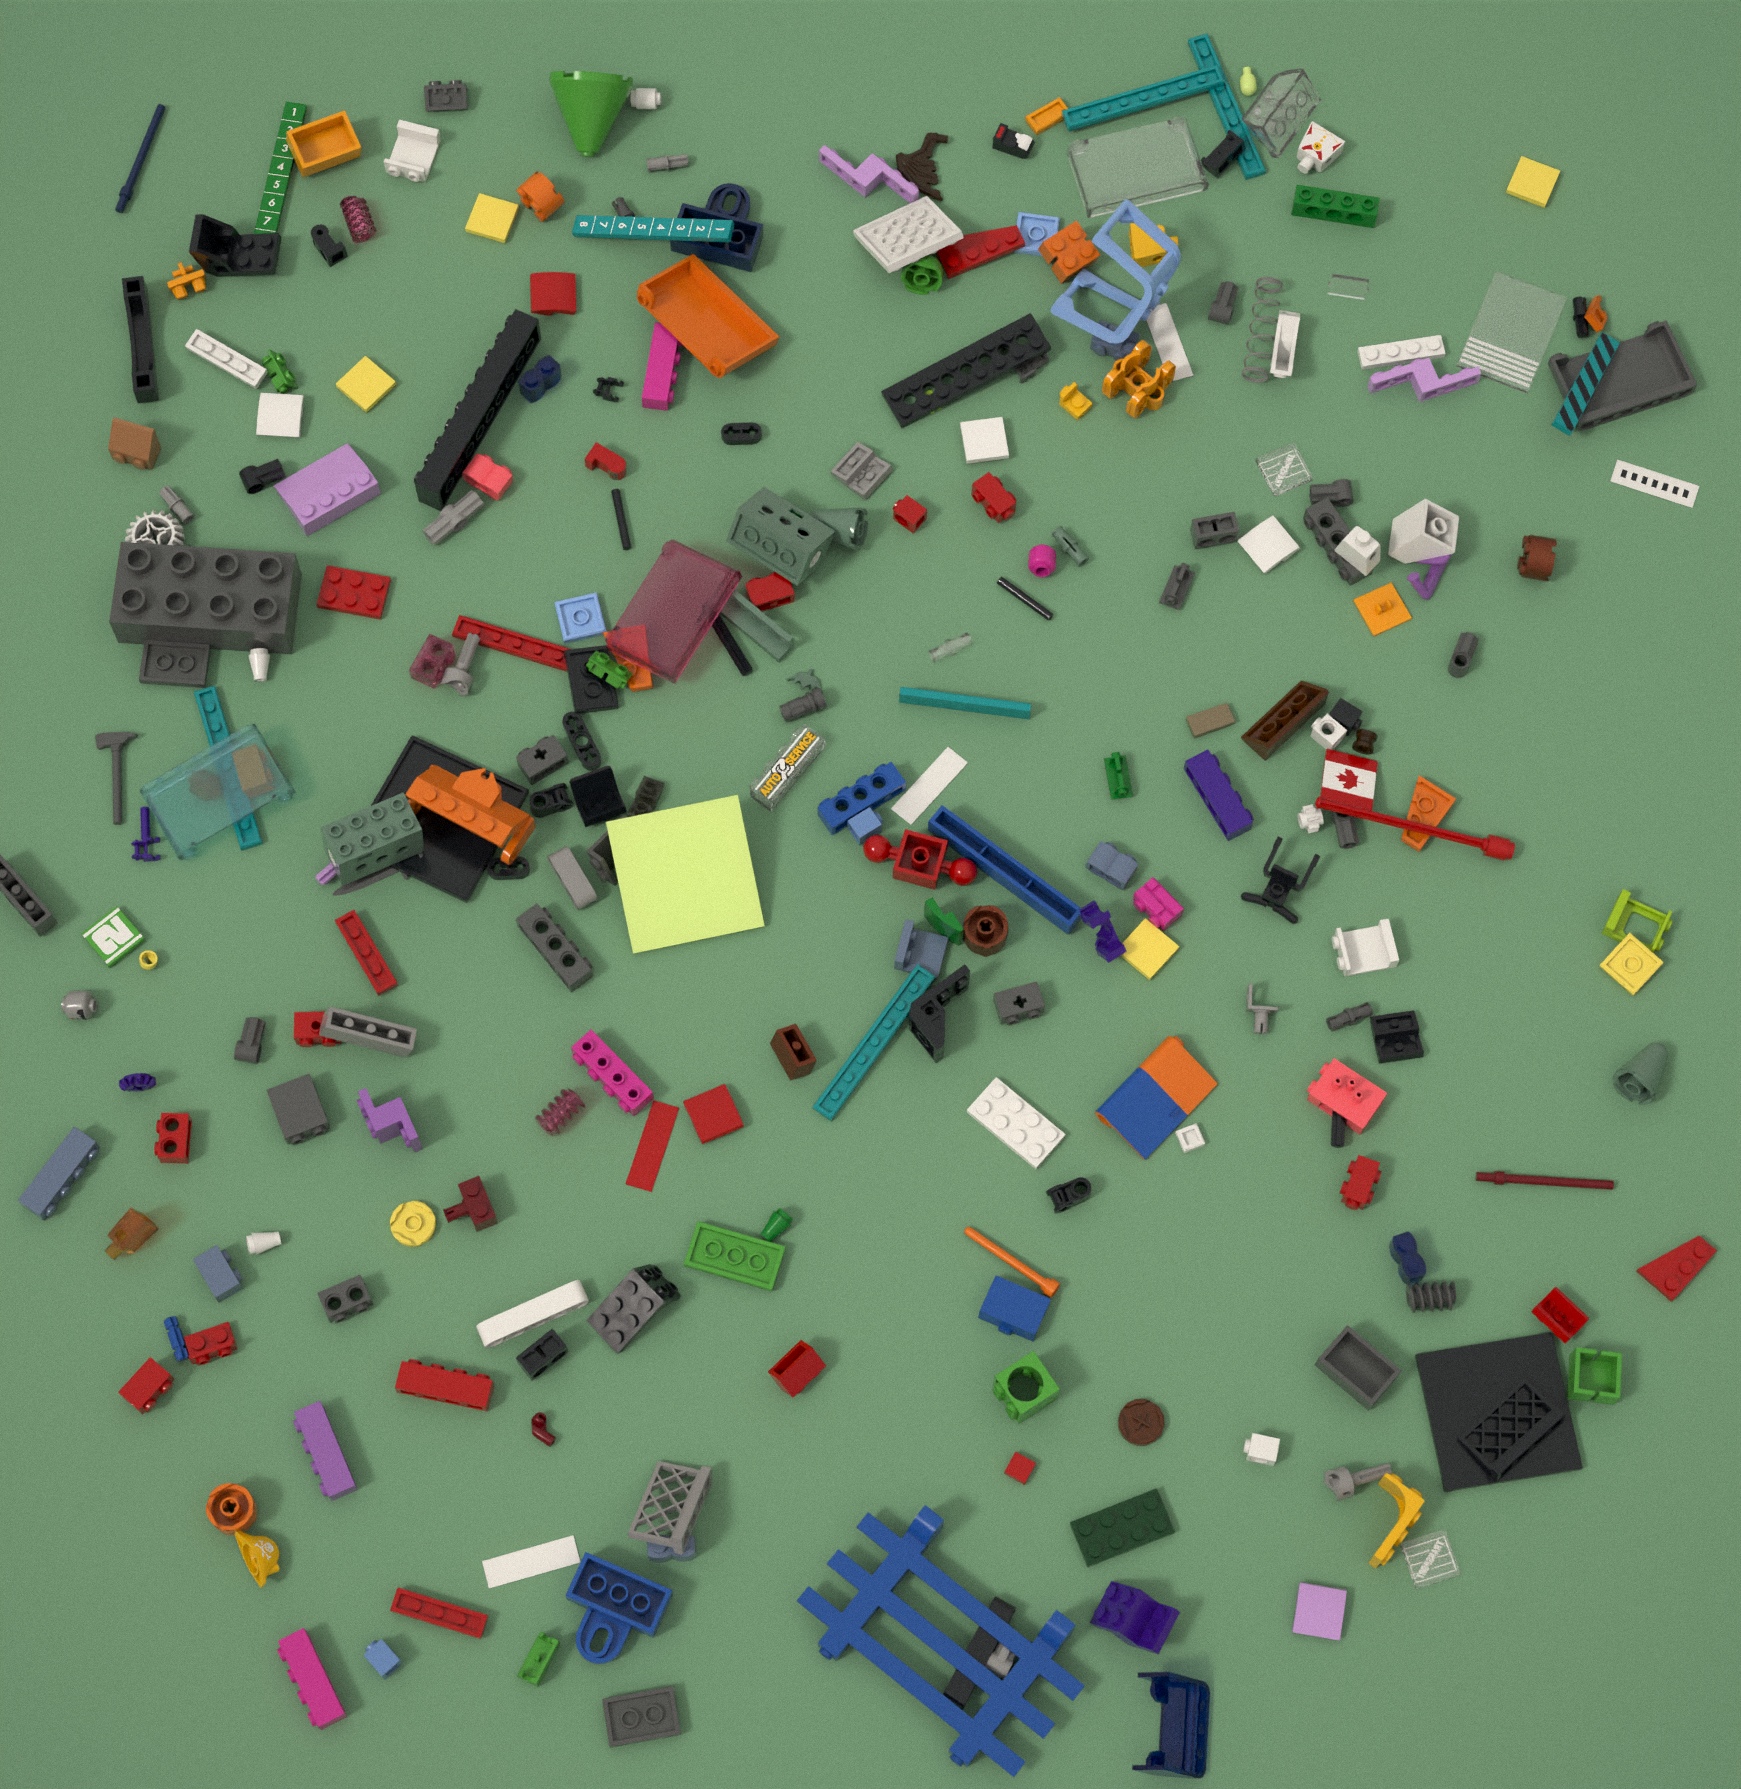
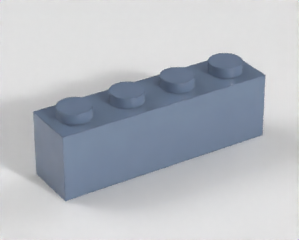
M73 1127L18 1199L19 1203L43 1221L47 1217H51L56 1211L57 1203L60 1199H64L69 1194L70 1186L75 1180H79L82 1177L86 1165L89 1161L95 1160L99 1154L100 1146L98 1143L76 1127Z

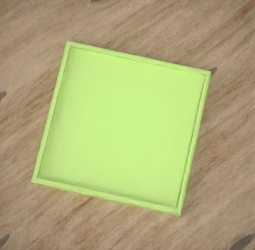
M738 795L606 821L633 954L765 926Z

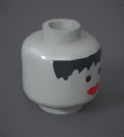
M72 990L63 997L62 1011L66 1013L69 1019L87 1020L91 1018L93 1012L97 1011L98 1002L90 991Z

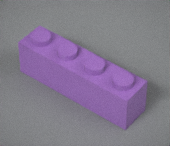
M321 1401L295 1411L297 1419L293 1420L297 1432H302L305 1440L301 1442L306 1454L311 1453L314 1461L310 1462L315 1476L320 1474L322 1483L319 1486L323 1496H329L330 1500L334 1501L358 1490Z

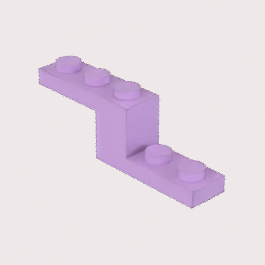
M824 145L819 150V161L865 198L883 182L908 203L919 200L918 187L913 182H908L904 179L898 170L890 168L883 158L877 157L872 153L855 169L849 161H844L840 158L834 149H829Z
M1430 358L1416 359L1408 365H1397L1389 371L1374 373L1370 377L1367 387L1371 394L1410 381L1419 402L1477 384L1481 371L1479 367H1467L1459 373L1453 375L1446 374L1439 379Z

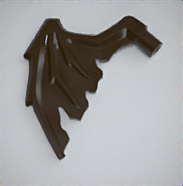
M927 133L919 150L911 154L900 152L895 156L897 170L908 182H913L918 187L919 192L942 201L943 198L940 195V191L932 189L928 185L938 184V176L933 173L936 171L935 162L928 158L932 157V151L936 143L947 144L948 135Z

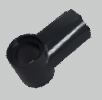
M278 459L258 467L254 465L247 466L239 472V476L248 494L258 493L264 489L265 485L286 477Z

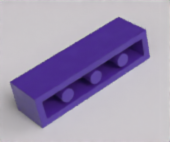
M1206 750L1186 760L1184 771L1227 841H1230L1251 830L1254 819L1250 810H1245L1242 805V798L1238 791L1232 789L1230 785L1231 780L1227 773L1221 771L1218 758L1214 754L1212 755L1209 750Z

